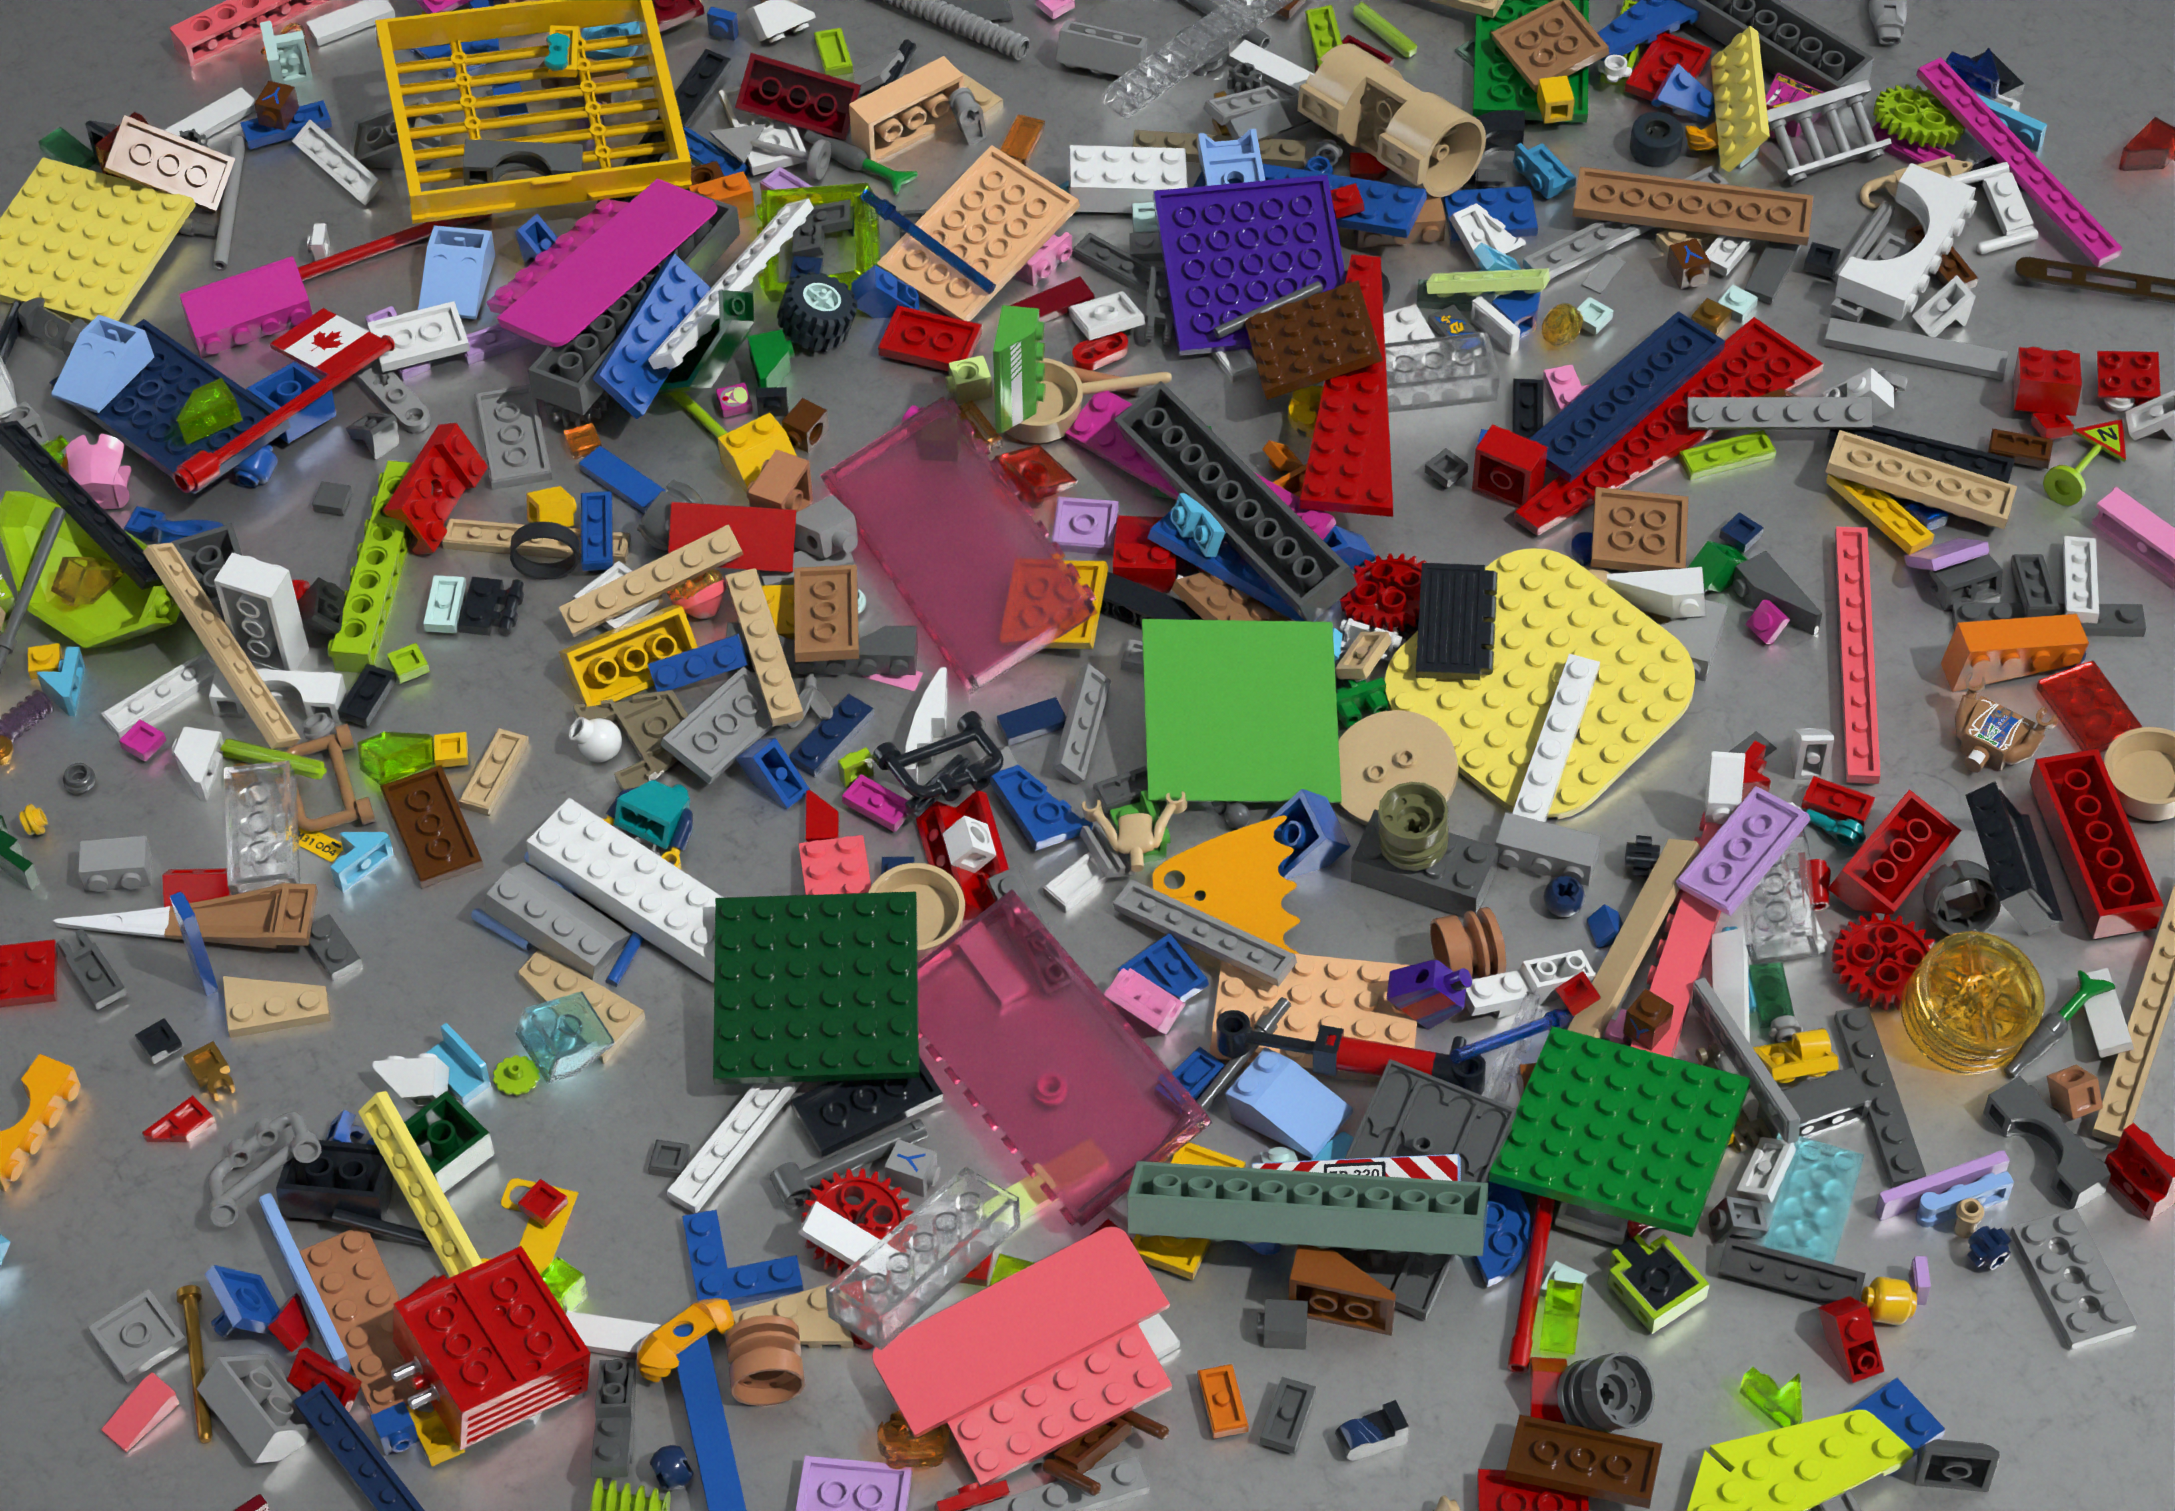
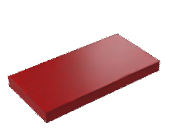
M671 502L668 554L729 524L742 549L743 555L717 568H756V570L793 572L796 510Z

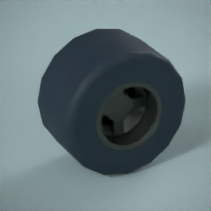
M1650 112L1639 116L1633 123L1631 131L1630 150L1632 155L1639 162L1649 166L1658 167L1673 163L1680 156L1684 133L1682 124L1675 117L1662 112Z

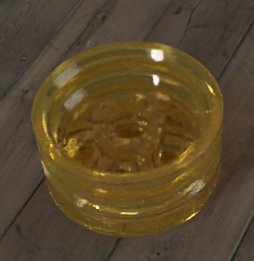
M1976 931L1960 932L1947 936L1936 943L1907 980L1901 996V1017L1905 1030L1913 1044L1932 1062L1958 1073L1982 1074L1996 1070L2006 1064L2035 1031L2044 1012L2045 994L2039 973L2030 959L2019 948L2005 939L1989 933ZM1936 997L1943 998L1942 1007L1938 1005ZM1995 1024L2001 1028L2000 1032H1996Z

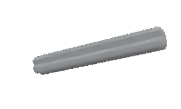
M1882 202L1834 270L1832 277L1834 282H1838L1839 274L1851 256L1864 259L1893 217L1895 210L1893 204Z

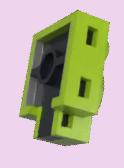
M1638 1234L1611 1252L1609 1262L1611 1269H1609L1607 1284L1651 1334L1707 1298L1709 1283L1664 1234L1651 1242L1650 1246Z

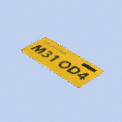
M297 826L287 838V840L329 862H333L343 851L341 842L320 831H305Z

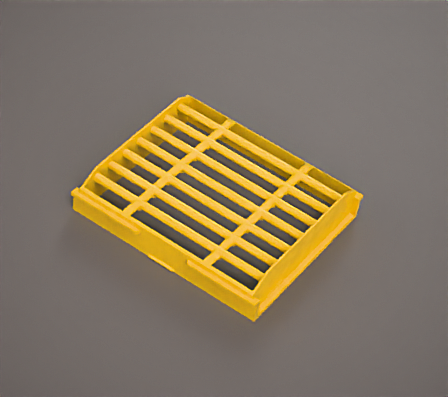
M652 0L524 1L490 7L375 20L376 41L378 48L381 50L409 190L413 224L639 195L657 178L683 189H688L689 186H692L690 154ZM638 21L640 34L584 40L580 32V28ZM550 25L579 26L577 75L580 78V85L477 98L472 96L471 88L555 78L548 77V67L476 76L467 74L466 66L546 57L549 53V46L542 45L466 55L463 53L461 43L550 32ZM450 44L451 57L395 63L393 51ZM639 45L643 46L644 55L591 62L586 58L585 52ZM646 66L649 72V77L600 83L593 82L590 73ZM455 68V78L402 85L399 83V74ZM652 88L655 98L600 105L597 103L595 95ZM457 89H459L461 96L460 100L404 106L402 96ZM584 96L586 104L585 107L488 119L477 118L475 109ZM657 109L660 120L604 126L601 123L600 116ZM464 111L465 121L408 128L407 118ZM589 118L591 127L588 129L492 141L562 144L594 140L596 149L583 152V163L599 161L600 169L421 192L420 184L463 179V167L417 172L415 162L464 156L465 144L413 150L411 143L413 139L468 133L470 140L481 139L480 131ZM658 131H663L665 139L664 142L609 148L605 138ZM662 153H668L669 155L668 161L612 167L610 160ZM516 170V171H512V172L527 171V170Z

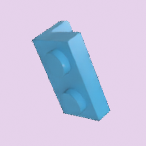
M1522 143L1515 145L1513 158L1515 169L1522 173L1531 182L1533 188L1539 191L1546 199L1576 186V177L1543 143L1529 150Z

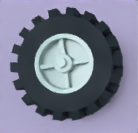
M808 272L807 275L801 273L796 278H792L785 288L777 312V323L780 328H783L785 336L791 337L793 343H799L803 348L808 349L810 347L814 351H820L821 349L826 351L832 350L833 347L837 348L841 346L842 342L846 341L857 312V300L854 299L853 291L848 290V286L845 283H840L838 278L828 277L825 273H820V275L815 274V272Z

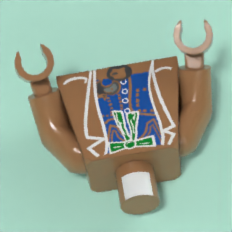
M1973 673L1968 674L1965 681L1968 691L1966 695H1962L1955 715L1956 736L1962 741L1960 752L1967 756L1964 760L1965 767L1974 773L1980 772L1984 765L1995 771H2002L2008 764L2014 765L2030 759L2045 738L2043 734L2045 730H2051L2056 727L2058 723L2056 714L2052 716L2049 722L2044 723L2042 719L2048 710L2046 707L2040 708L2036 713L2038 725L2035 728V722L1983 696H1980L1978 700L1975 699L1977 693L1984 690L1985 679L1983 677L1981 685L1975 688L1969 684Z

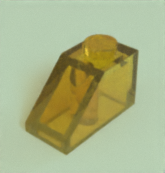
M63 557L51 591L62 597L61 601L69 606L79 607L80 604H94L123 577L125 572L119 566L103 557Z

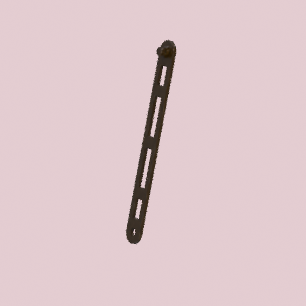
M2034 257L2020 258L2015 264L2016 274L2026 282L2034 281L2175 304V295L2151 291V284L2175 288V279ZM2047 268L2071 272V279L2047 275ZM2086 274L2136 282V288L2086 281Z

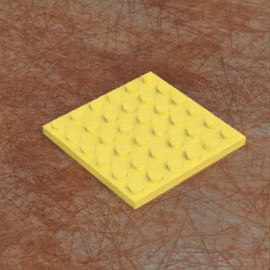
M43 157L0 218V301L12 304L16 300L27 302L33 298L41 297L45 299L44 308L72 322L80 318L89 324L98 315L119 321L183 226L185 220L195 208L194 199L181 194L156 191L153 188L145 187L129 180Z

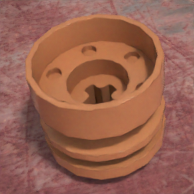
M1489 907L1479 908L1477 914L1471 910L1466 911L1463 926L1454 914L1435 918L1431 921L1430 937L1435 960H1439L1453 972L1465 968L1469 971L1471 977L1473 969L1478 978L1490 976V973L1491 975H1497L1506 972V953L1503 935L1497 919Z
M764 1315L739 1321L729 1328L725 1339L728 1363L730 1364V1387L732 1396L738 1402L754 1406L776 1405L793 1399L803 1391L805 1379L803 1362L800 1357L799 1328L794 1321L782 1316Z

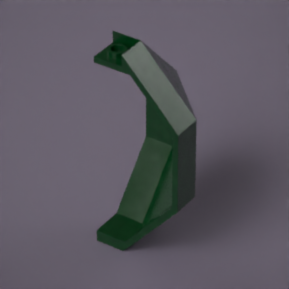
M718 291L719 318L713 322L711 330L698 339L697 346L684 355L683 362L671 369L656 395L712 388L752 331L754 324L753 291Z

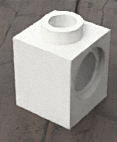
M964 815L943 833L950 862L953 866L976 873L996 856L989 827L986 823Z

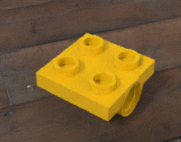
M1825 1028L1793 1033L1791 1041L1752 1047L1778 1083L1792 1082L1795 1080V1077L1804 1075L1821 1077L1827 1075L1828 1071L1839 1069L1838 1056L1831 1051L1830 1038Z

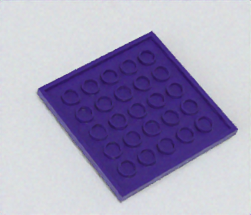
M1328 175L1157 190L1153 192V202L1179 356L1252 349L1246 327L1220 339H1217L1213 328L1316 281L1321 283L1323 292L1337 288L1346 282Z

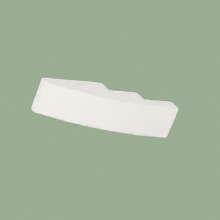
M947 667L939 668L925 690L912 721L905 753L931 744L933 737H946ZM932 757L904 767L917 784L919 763H931Z

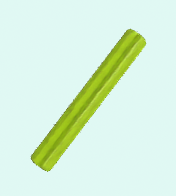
M230 738L226 739L220 748L223 751L224 757L316 780L322 779L323 774L327 772L323 761Z

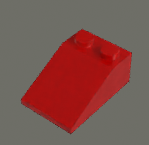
M1118 515L1114 541L1113 574L1158 592L1169 593L1176 580L1177 555L1147 539L1150 529L1163 517Z

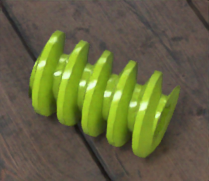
M597 1478L592 1492L590 1511H669L671 1494L668 1491L664 1499L659 1500V1489L654 1488L650 1496L645 1497V1486L640 1485L634 1495L631 1494V1484L627 1482L622 1491L618 1492L616 1480H612L608 1488L603 1489V1478Z

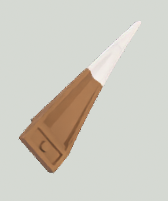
M282 883L258 890L189 904L195 913L203 942L274 949L278 945L308 946L318 890L316 884ZM173 906L113 914L57 918L53 920L55 926L61 928L183 939Z

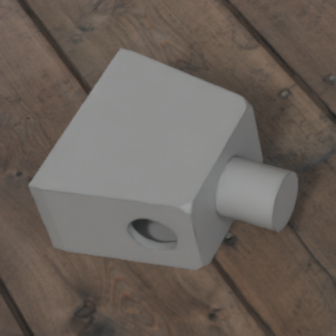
M830 495L796 512L794 547L820 558H828L841 550L849 553L857 547L859 538L854 514L834 495Z

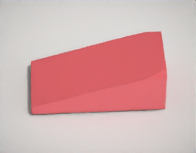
M151 1372L135 1388L103 1426L101 1431L123 1451L127 1452L179 1405L176 1393Z

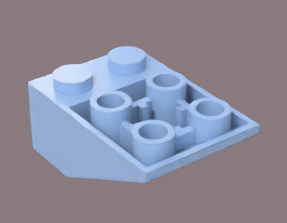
M434 225L426 251L418 310L455 301L460 318H477L496 256L491 231Z
M98 315L80 332L52 390L51 396L86 410L99 413L154 358L145 330Z

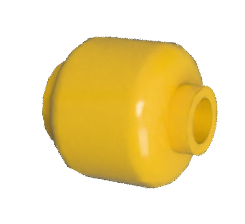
M1876 1277L1869 1287H1864L1861 1302L1868 1305L1872 1321L1902 1325L1915 1314L1917 1295L1905 1280Z

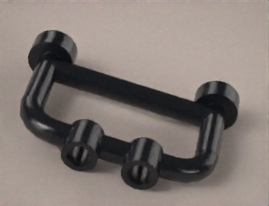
M975 711L967 712L959 719L957 728L961 733L901 754L893 743L885 742L879 745L872 755L881 770H890L910 795L922 799L942 795L949 802L956 800L962 793L961 787L970 784L976 791L985 789L990 783V776L998 773L1003 767L1004 762L1001 751L984 731L985 721ZM974 741L979 744L991 759L990 763L983 766L972 764L966 768L964 773L953 777L950 774L942 775L936 783L928 786L917 784L904 768Z

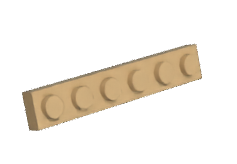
M728 524L560 606L559 609L573 637H576L742 556L743 552Z
M756 568L725 575L729 594L772 726L803 720V710Z

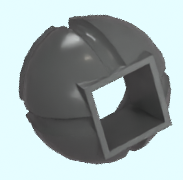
M675 479L666 486L668 492L662 490L641 519L644 525L639 524L637 527V531L641 533L646 542L662 551H668L671 502L704 504L700 495L687 484L677 482Z
M1955 860L1951 866L1944 864L1934 872L1929 873L1930 877L1924 887L1923 902L1929 919L1936 927L1952 936L1970 937L1972 930L1982 933L1994 923L2000 912L2001 903L1999 902L1988 869L1973 861ZM1969 880L1972 893L1945 901L1943 891L1947 887Z

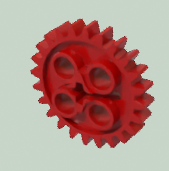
M1389 553L1386 560H1382L1377 555L1376 562L1374 563L1364 560L1365 567L1362 568L1355 565V574L1353 576L1357 585L1340 599L1342 612H1345L1346 619L1352 618L1356 622L1370 625V628L1372 626L1380 629L1387 628V631L1390 632L1393 631L1394 627H1398L1403 632L1405 631L1406 624L1416 627V619H1419L1422 563L1427 562L1423 560L1417 563L1416 556L1405 560L1404 553L1398 559H1393L1392 553Z
M1872 913L1869 921L1863 916H1859L1857 924L1849 921L1846 930L1841 929L1838 938L1834 942L1831 962L1835 963L1832 972L1840 974L1838 984L1848 983L1846 993L1858 992V1002L1863 1001L1865 998L1870 999L1871 1008L1877 1002L1882 1003L1884 1011H1887L1890 1003H1893L1898 1011L1902 1009L1904 1002L1912 1008L1915 1005L1916 999L1924 1002L1927 993H1933L1935 984H1937L1941 974L1939 971L1942 961L1937 960L1940 950L1932 949L1935 940H1924L1926 930L1921 929L1917 932L1913 930L1915 926L1914 921L1907 925L1902 924L1903 918L1900 915L1896 921H1891L1888 914L1884 915L1883 920H1879L1877 915Z
M848 1168L845 1178L842 1179L834 1172L832 1184L825 1179H821V1191L812 1188L810 1193L812 1200H805L803 1209L807 1212L802 1213L801 1222H804L811 1206L817 1201L853 1224H856L863 1215L867 1205L873 1200L876 1203L865 1214L864 1223H859L857 1226L905 1254L903 1247L910 1246L912 1238L909 1234H913L914 1224L909 1222L913 1219L914 1212L905 1210L909 1205V1198L898 1199L901 1194V1187L889 1189L891 1178H887L881 1183L878 1181L877 1171L873 1173L871 1178H866L864 1168H861L858 1177H854L852 1171ZM850 1196L856 1197L861 1203L851 1205L845 1198ZM885 1216L890 1222L879 1224L874 1220V1217ZM808 1239L806 1240V1249L816 1247L813 1255L814 1260L822 1257L825 1258V1270L834 1264L837 1266V1276H840L844 1269H849L850 1278L854 1279L857 1272L856 1268Z

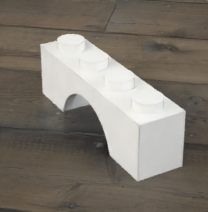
M216 667L209 694L214 716L246 718L248 716L247 710L220 669ZM268 668L256 669L275 700H288L298 704L305 711L307 718L317 713H326L327 717L332 718L334 723H340L337 710L346 698L342 674L333 672H303L300 670H271Z

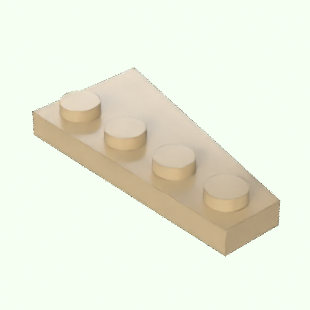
M540 949L518 971L519 979L545 1006L548 1005L556 1013L557 1018L564 1025L567 1024L577 1034V1038L585 1046H589L596 1053V1057L603 1064L606 1063L645 1018L644 1010Z

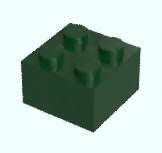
M447 1091L404 1122L443 1193L495 1155L490 1132Z

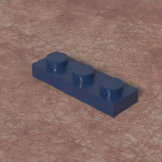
M848 694L833 709L832 717L827 720L824 719L789 755L794 766L815 778L874 717V708Z

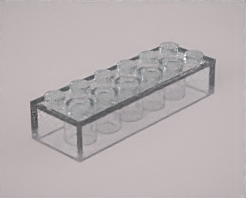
M965 1167L826 1287L828 1317L882 1350L1021 1227L1019 1197Z

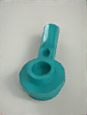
M1808 809L1806 811L1810 817L1809 823L1825 829L1824 831L1827 834L1832 835L1836 841L1847 847L1856 848L1858 844L1863 843L1866 839V835L1863 832L1864 828L1855 820L1846 819V821L1839 820L1837 822L1814 810Z

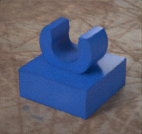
M343 1110L331 1122L325 1140L353 1143L350 1136L360 1140L366 1131L360 1126L353 1125L356 1117L355 1114Z

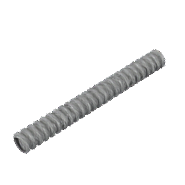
M882 0L899 9H904L905 12H911L912 15H918L919 18H925L928 22H933L935 25H940L942 28H947L952 32L954 31L956 34H962L965 38L969 37L970 40L984 44L986 47H991L995 51L999 50L1002 54L1006 53L1007 56L1014 57L1016 60H1021L1029 49V38L1027 36H1021L1020 33H1014L1010 29L1007 30L1006 27L992 23L990 20H984L983 17H977L976 14H970L969 11L955 7L953 4H948L946 1Z

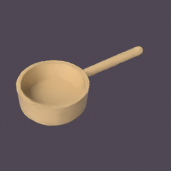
M1044 358L1043 361H1040V363H1045L1044 381H1041V383L1046 384L1044 402H1038L1035 415L1006 432L1012 437L1028 443L1041 444L1055 441L1065 436V432L1077 419L1081 410L1083 395L1157 385L1160 381L1166 384L1171 381L1172 375L1169 372H1158L1082 383L1077 373L1066 364ZM993 384L992 395H993V401H994V405H995L994 384Z
M2142 727L2129 730L2118 736L2109 745L2104 761L2124 812L2135 818L2149 821L2167 820L2175 817V732L2159 727Z
M907 863L884 872L872 884L868 893L916 891L918 963L927 962L942 956L956 943L962 928L965 899L958 882L943 869L925 863Z

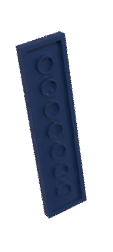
M1678 311L1529 438V440L1537 441L1548 447L1546 467L1571 483L1723 351L1725 340Z

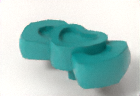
M560 33L549 35L546 39L549 46V55L545 57L544 64L553 71L563 70L568 66L570 38Z

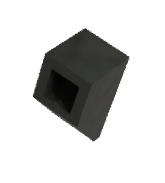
M318 577L298 601L302 623L322 635L339 633L342 628L345 591L341 590L336 584Z

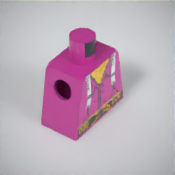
M1777 73L1765 97L1767 110L1825 92ZM1821 112L1812 114V124L1822 116ZM1795 120L1786 122L1785 129L1788 136L1798 137L1803 132L1800 123H1796ZM1769 128L1770 137L1776 138L1774 131H1770Z

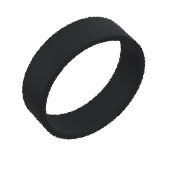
M534 522L526 524L516 530L511 537V564L521 574L534 579L552 580L564 577L574 571L578 565L579 539L572 530L558 523ZM548 538L565 543L573 550V553L568 558L559 562L538 563L521 556L516 548L532 539Z

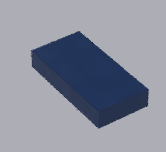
M1056 697L997 716V724L1008 746L1063 729L1066 721V715Z

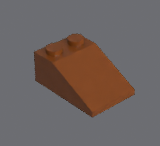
M1298 1244L1289 1279L1288 1300L1308 1301L1307 1319L1392 1336L1395 1293L1334 1250L1318 1248L1314 1245Z

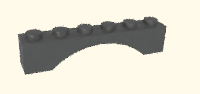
M728 623L726 638L739 634L749 662L744 667L750 672H755L740 624ZM884 626L871 634L859 638V659L795 662V640L778 635L790 673L862 674L866 676L874 674L916 675L918 654L917 626ZM742 667L728 672H738Z

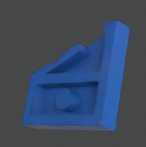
M1170 933L1117 968L1118 972L1123 968L1127 971L1131 968L1182 1002L1187 1001L1209 985L1207 977Z

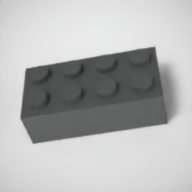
M1374 809L1352 857L1351 882L1464 917L1466 911L1471 910L1477 914L1478 909L1481 908L1497 872L1499 848L1448 832L1447 852L1438 863L1430 868L1418 871L1403 870L1392 865L1382 854L1379 845L1378 810Z

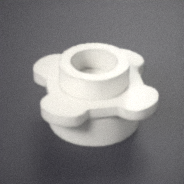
M1610 55L1605 59L1604 63L1598 65V71L1604 73L1609 82H1617L1622 77H1629L1632 74V69L1627 67V60L1621 55Z

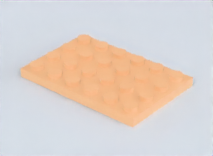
M991 145L877 262V266L886 272H890L894 277L907 285L914 287L919 297L951 318L970 322L1080 207L1079 199Z
M1295 954L1297 963L1278 987L1221 960L1209 1053L1225 1065L1231 1058L1222 1055L1217 1048L1216 1021L1219 1015L1229 1010L1244 1012L1249 1017L1250 1027L1254 1031V1024L1262 1015H1267L1281 997L1287 999L1291 1003V1007L1277 1023L1278 1028L1273 1034L1316 1041L1320 1025L1344 1029V1036L1415 1049L1417 1021L1387 1000L1389 972L1410 965ZM1259 1045L1241 1068L1247 1069L1266 1046ZM1267 1047L1292 1059L1312 1076L1379 1082L1381 1077L1338 1070L1336 1077L1313 1073V1055Z

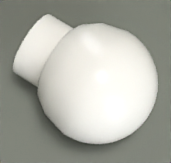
M578 717L569 730V739L577 743L580 752L590 761H609L617 755L621 748L622 736L620 730L610 720L602 718L588 720L584 717Z

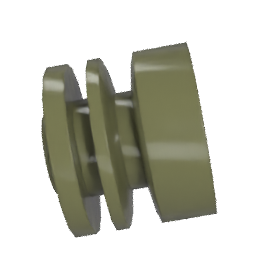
M1420 782L1402 783L1388 790L1380 800L1378 810L1379 845L1383 856L1392 865L1403 870L1418 871L1432 867L1443 858L1448 848V806L1445 797L1436 788Z

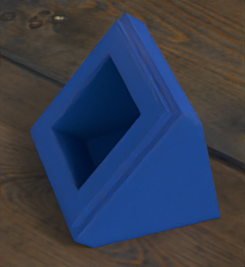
M1605 904L1587 918V924L1597 948L1612 945L1623 926L1619 912Z

